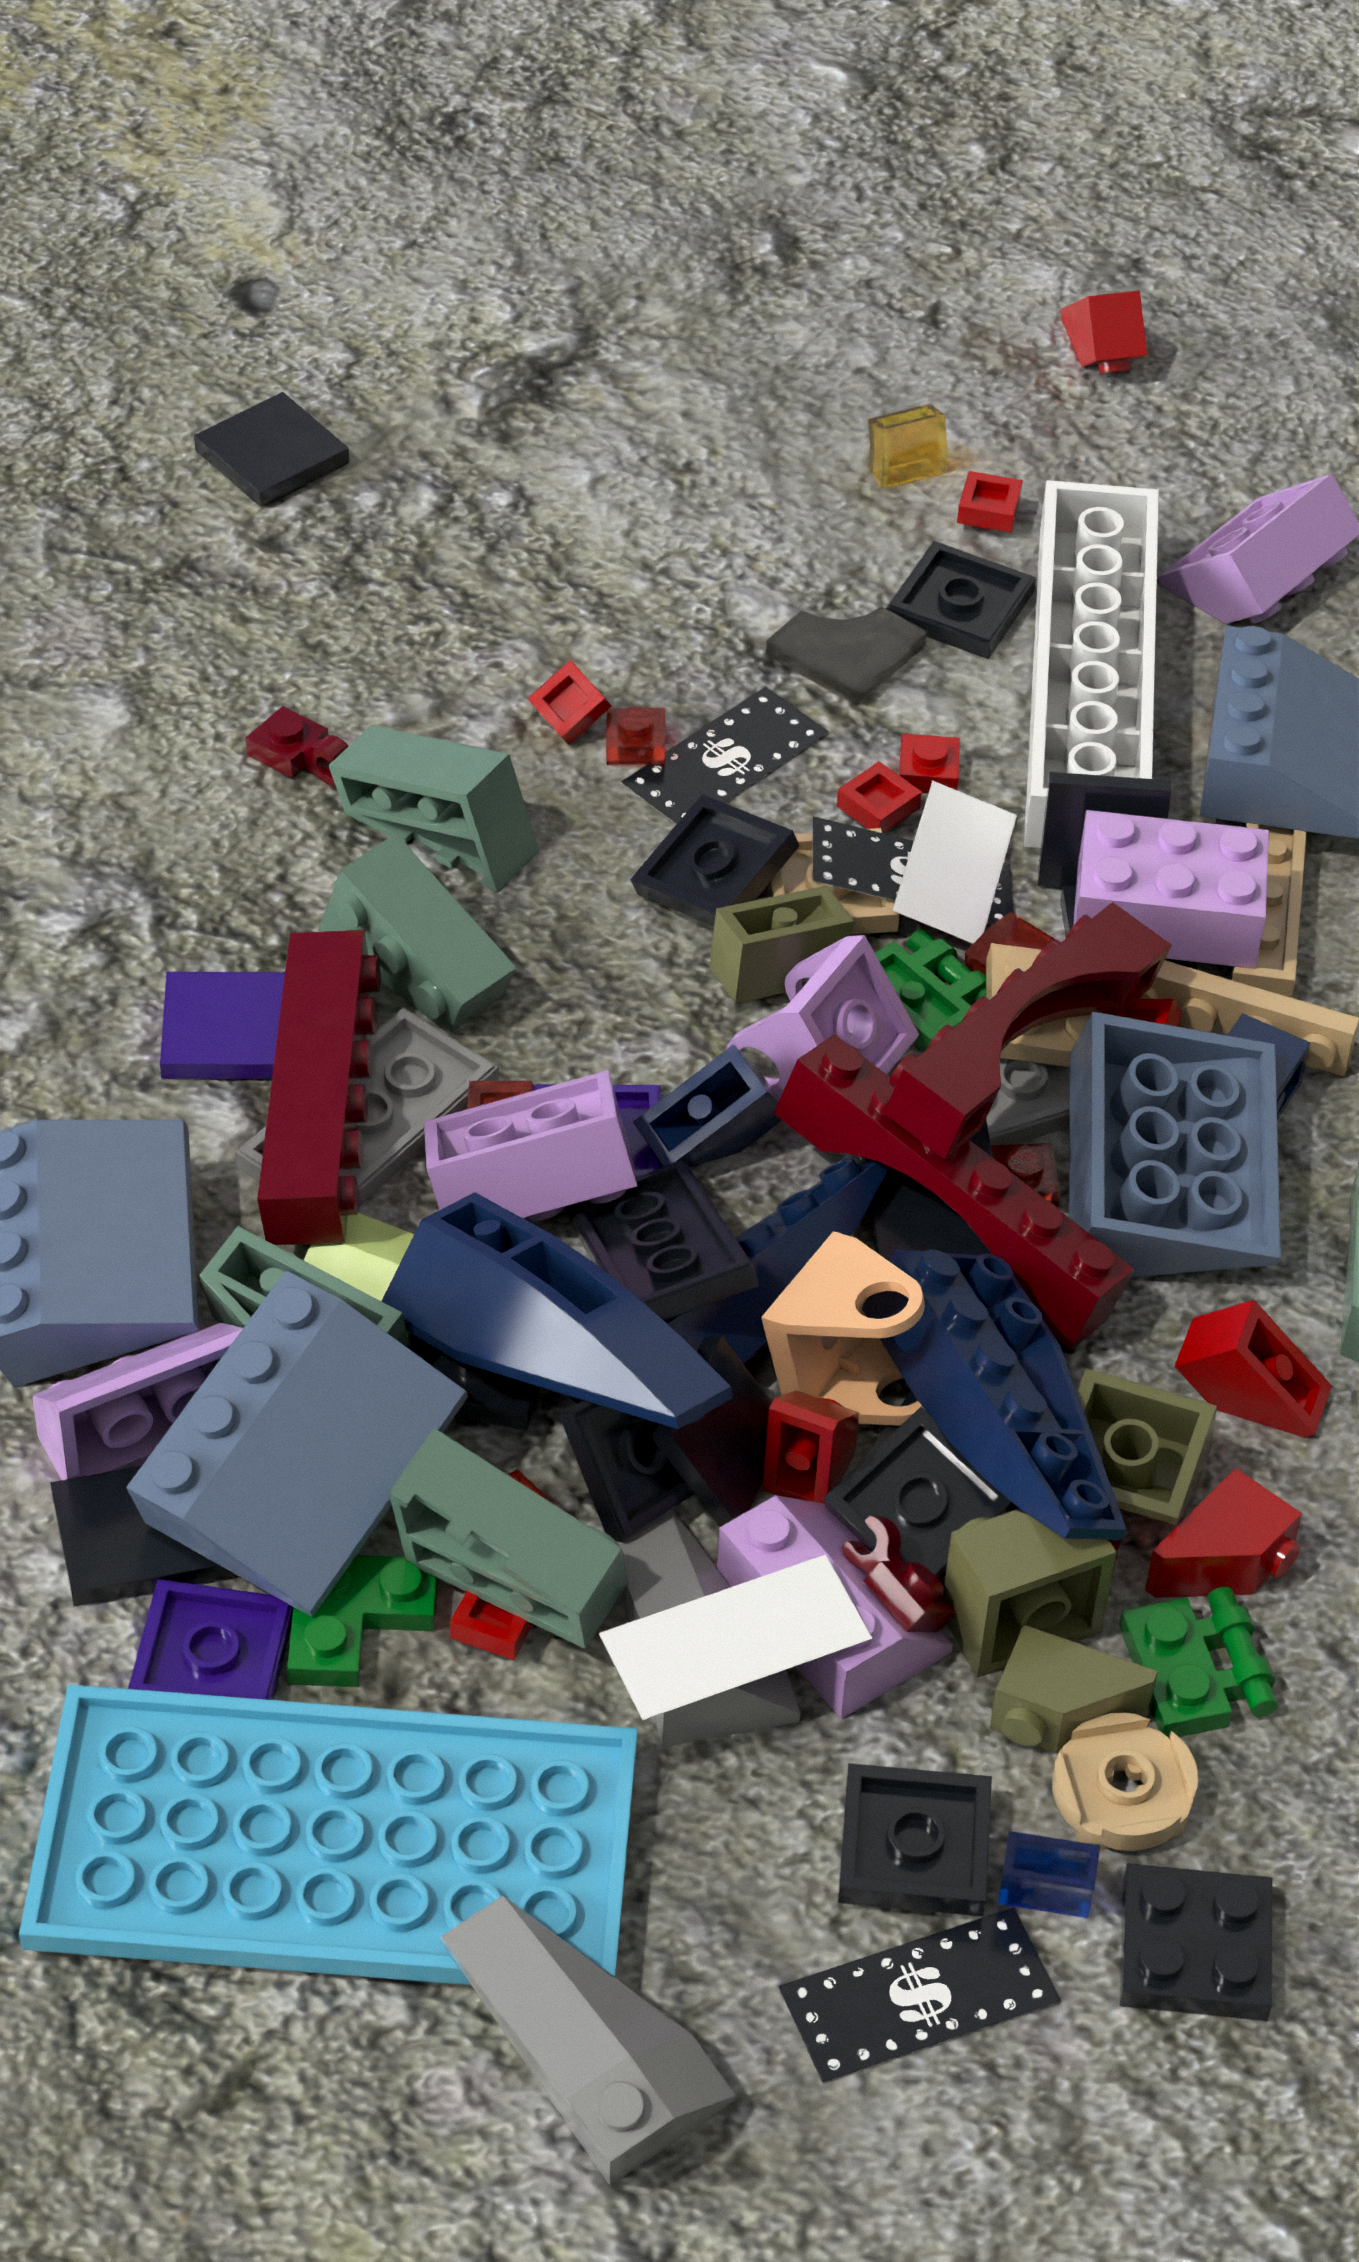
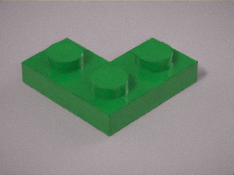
M356 1555L313 1618L293 1607L287 1666L288 1685L359 1687L364 1629L434 1632L438 1578L420 1570L415 1564L406 1561L405 1557Z

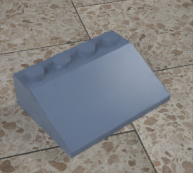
M1225 626L1215 687L1199 816L1359 839V679L1283 633L1269 632L1257 626L1242 628Z
M1091 1013L1070 1053L1069 1218L1134 1268L1131 1277L1278 1264L1281 1259L1275 1044L1109 1014Z
M36 1119L0 1131V1370L13 1387L25 1385L199 1331L189 1127L184 1120Z
M286 1270L126 1488L146 1524L313 1618L392 1506L389 1491L433 1428L443 1433L468 1398L466 1390L342 1299Z

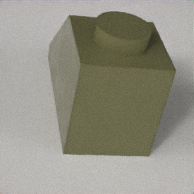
M828 886L716 908L709 967L735 1003L786 993L785 978L792 968L802 960L848 936L853 931L854 920Z
M1023 1625L995 1691L990 1729L1005 1734L1010 1740L1020 1745L1039 1746L1057 1753L1060 1751V1748L1062 1750L1063 1746L1071 1740L1072 1731L1086 1720L1108 1713H1132L1147 1718L1158 1671Z

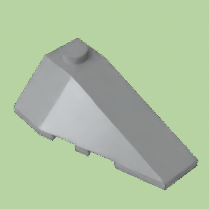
M672 1508L623 1540H615L623 1550L628 1584L620 1595L628 1623L730 1588V1585ZM786 1669L654 1716L662 1747L797 1723L800 1722V1712Z
M501 1896L441 1936V1941L610 2186L735 2101V2094L690 2032L505 1896Z

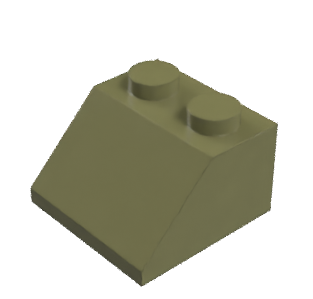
M1086 1368L1077 1393L1119 1508L1178 1525L1193 1503L1212 1448L1217 1406Z
M1016 1510L993 1518L980 1517L973 1519L959 1530L951 1532L943 1598L956 1613L950 1618L947 1625L976 1676L979 1677L1006 1667L1023 1625L1073 1642L1101 1633L1116 1557V1551L1111 1542L1099 1539L1063 1538L1030 1515Z

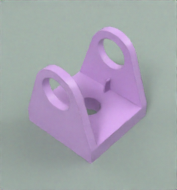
M846 936L797 963L785 978V990L791 1002L786 1007L739 1031L727 1044L726 1050L734 1044L742 1053L745 1047H752L765 1053L775 1063L779 1072V1078L774 1079L765 1076L764 1078L780 1098L797 1059L834 1034L858 1050L862 1056L885 1074H888L917 1039L919 1033L866 936ZM810 978L808 982L804 986H802V979Z

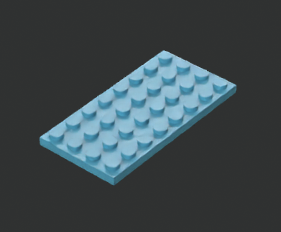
M68 1684L19 1931L21 1950L471 1985L442 1943L441 1936L501 1896H505L616 1978L638 1728Z

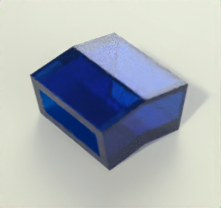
M1009 1831L997 1904L1088 1918L1095 1890L1100 1845Z

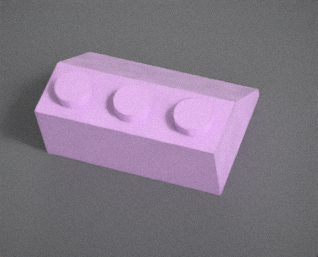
M1333 473L1258 497L1157 578L1162 587L1224 624L1249 618L1252 624L1258 623L1281 609L1282 606L1279 600L1282 597L1298 593L1315 581L1312 574L1318 568L1323 569L1343 559L1348 554L1345 546L1359 536V522Z
M609 1070L424 1121L427 1172L439 1210L476 1192L521 1218L526 1217L528 1220L538 1221L551 1218L560 1213L565 1206L586 1200L592 1203H605L622 1196L626 1189L637 1186L633 1160Z
M218 1323L197 1332L177 1337L171 1342L135 1356L122 1357L109 1366L73 1380L57 1382L47 1390L32 1395L37 1436L61 1480L142 1466L243 1328Z
M775 1495L720 1527L717 1569L730 1587L816 1557L827 1555L873 1639L795 1667L840 1719H843L952 1653L953 1644L940 1630L938 1632H906L864 1583L863 1580L868 1575L861 1568L851 1564L842 1550V1545L846 1541H859V1539L825 1508V1504Z

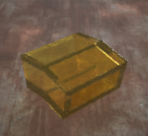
M932 404L868 419L870 440L868 468L882 489L945 472L947 452L945 414Z

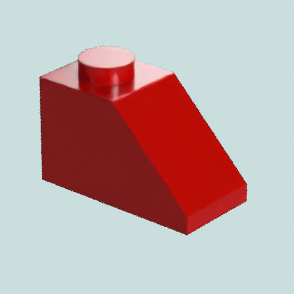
M1140 290L1087 296L1060 309L1062 323L1081 367L1098 365L1099 374L1120 373L1131 370V361L1147 356Z
M1255 1300L1192 1318L1174 1365L1207 1403L1217 1406V1411L1303 1438L1315 1435L1332 1387Z
M797 1390L774 1398L769 1407L763 1491L777 1496L824 1504L823 1498L842 1481L855 1454L859 1412L845 1408L832 1399L817 1398Z
M1235 1468L1153 1549L1145 1591L1155 1598L1208 1596L1216 1588L1230 1587L1234 1595H1252L1271 1575L1276 1579L1281 1578L1295 1562L1301 1548L1300 1544L1295 1541L1302 1513Z

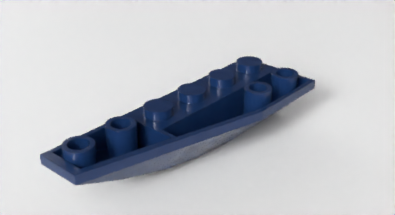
M849 1157L824 1169L819 1174L821 1180L819 1183L808 1190L788 1197L776 1207L777 1210L735 1237L754 1266L759 1283L758 1287L665 1320V1322L696 1352L703 1338L723 1335L742 1363L746 1362L767 1341L761 1317L833 1231L848 1236L853 1234L889 1170L887 1165L875 1160L856 1164L854 1159ZM566 1395L577 1404L583 1401L581 1399Z
M476 1192L421 1220L381 1301L403 1313L408 1332L458 1362L676 1429L699 1421L706 1413L733 1398L731 1386L675 1330L637 1296L594 1262L554 1235Z
M894 1249L888 1261L919 1283L923 1292L925 1310L920 1320L912 1328L899 1335L880 1338L916 1399L925 1411L934 1418L935 1424L947 1440L984 1479L1017 1507L1063 1538L1121 1540L1127 1529L1060 1344L1043 1320L1040 1310L1032 1303L1016 1279L1011 1266L1003 1257L987 1253L970 1255L944 1253L933 1249L926 1251ZM879 1292L868 1297L862 1311L867 1318H888L901 1312L906 1307L909 1299L899 1292Z

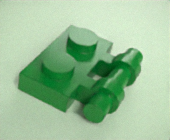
M917 930L910 936L906 944L907 949L913 954L910 955L893 941L875 952V955L919 1033V1036L913 1043L922 1051H926L933 1037L943 1026L950 1024L955 1028L962 1022L970 1007L980 997L986 996V975L980 970L972 972L957 959V951L944 939L934 940L925 931ZM942 977L950 986H947L939 978Z
M1230 1587L1216 1588L1208 1594L1206 1598L1212 1612V1616L1196 1620L1188 1597L1121 1611L1119 1628L1132 1662L1158 1671L1150 1710L1158 1731H1161L1168 1738L1171 1731L1178 1737L1229 1727L1232 1715L1229 1702L1246 1699L1251 1714L1255 1717L1267 1716L1278 1707V1702L1272 1690L1276 1682L1269 1661L1265 1657L1258 1655L1251 1637L1255 1631V1626L1249 1611L1245 1606L1238 1605L1234 1592ZM1226 1648L1233 1667L1216 1671L1209 1651Z

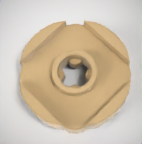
M1132 1713L1103 1714L1082 1722L1072 1731L1071 1740L1063 1746L1062 1750L1060 1748L1055 1760L1052 1792L1060 1814L1075 1829L1076 1837L1080 1843L1095 1851H1104L1109 1848L1136 1851L1161 1845L1168 1840L1179 1837L1185 1831L1195 1802L1199 1778L1195 1759L1188 1746L1180 1737L1171 1731L1168 1738L1161 1731L1149 1727L1150 1719ZM1125 1771L1129 1780H1141L1144 1785L1136 1787V1790L1133 1792H1124L1114 1788L1111 1783L1113 1782L1114 1772Z

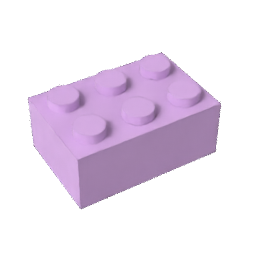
M1086 810L1078 860L1073 926L1083 915L1087 914L1093 918L1110 903L1114 902L1172 945L1165 959L1256 968L1266 919L1269 830Z

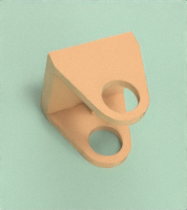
M833 1231L761 1317L781 1396L797 1390L817 1398L832 1399L845 1408L859 1412L858 1424L901 1426L922 1405L917 1401L907 1406L898 1407L887 1405L879 1399L881 1391L888 1384L904 1379L880 1338L899 1335L912 1328L920 1320L925 1310V1301L919 1283L857 1238ZM879 1292H899L909 1299L906 1307L901 1312L888 1318H867L862 1311L868 1297Z

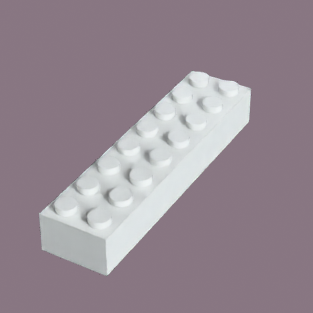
M1046 480L1039 541L1024 836L1025 847L1041 848L1049 772L1152 779L1159 489Z

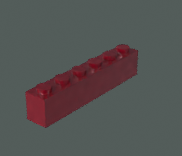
M364 930L290 933L257 1196L265 1240L274 1245L343 1243L346 1236L347 1216L358 1214V1182L356 1176H352V1169H362L364 1152L361 1130H356L357 1123H367L368 1119L367 1090L365 1084H361V1079L372 1077V1049L370 1041L366 1040V1035L376 1034L377 1013L375 999L370 997V992H380L381 988L378 954L368 955Z

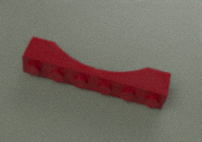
M1114 902L1110 903L1093 918L1087 914L1083 915L1071 928L1063 942L1059 945L1054 941L1049 942L1037 955L1032 966L1025 972L1020 968L1015 969L1006 978L994 997L988 999L986 996L980 997L967 1011L962 1022L955 1028L950 1024H946L937 1032L926 1051L921 1055L908 1054L898 1064L890 1077L889 1084L894 1087L884 1114L943 1159H946L981 1130L1001 1087L999 1064L1001 1051L1011 1041L1034 1027L1062 1018L1091 1015L1092 1012L1118 1016L1151 989L1172 945Z
M836 1034L797 1059L774 1111L777 1117L821 1152L848 1153L879 1161L909 1175L937 1194L968 1223L992 1255L1003 1257L1011 1266L1016 1279L1032 1303L1040 1310L1043 1320L1054 1337L1068 1349L1072 1350L1107 1321L1134 1268L971 1140L966 1141L950 1156L943 1159L886 1116L884 1111L894 1090V1087L889 1084L890 1077Z

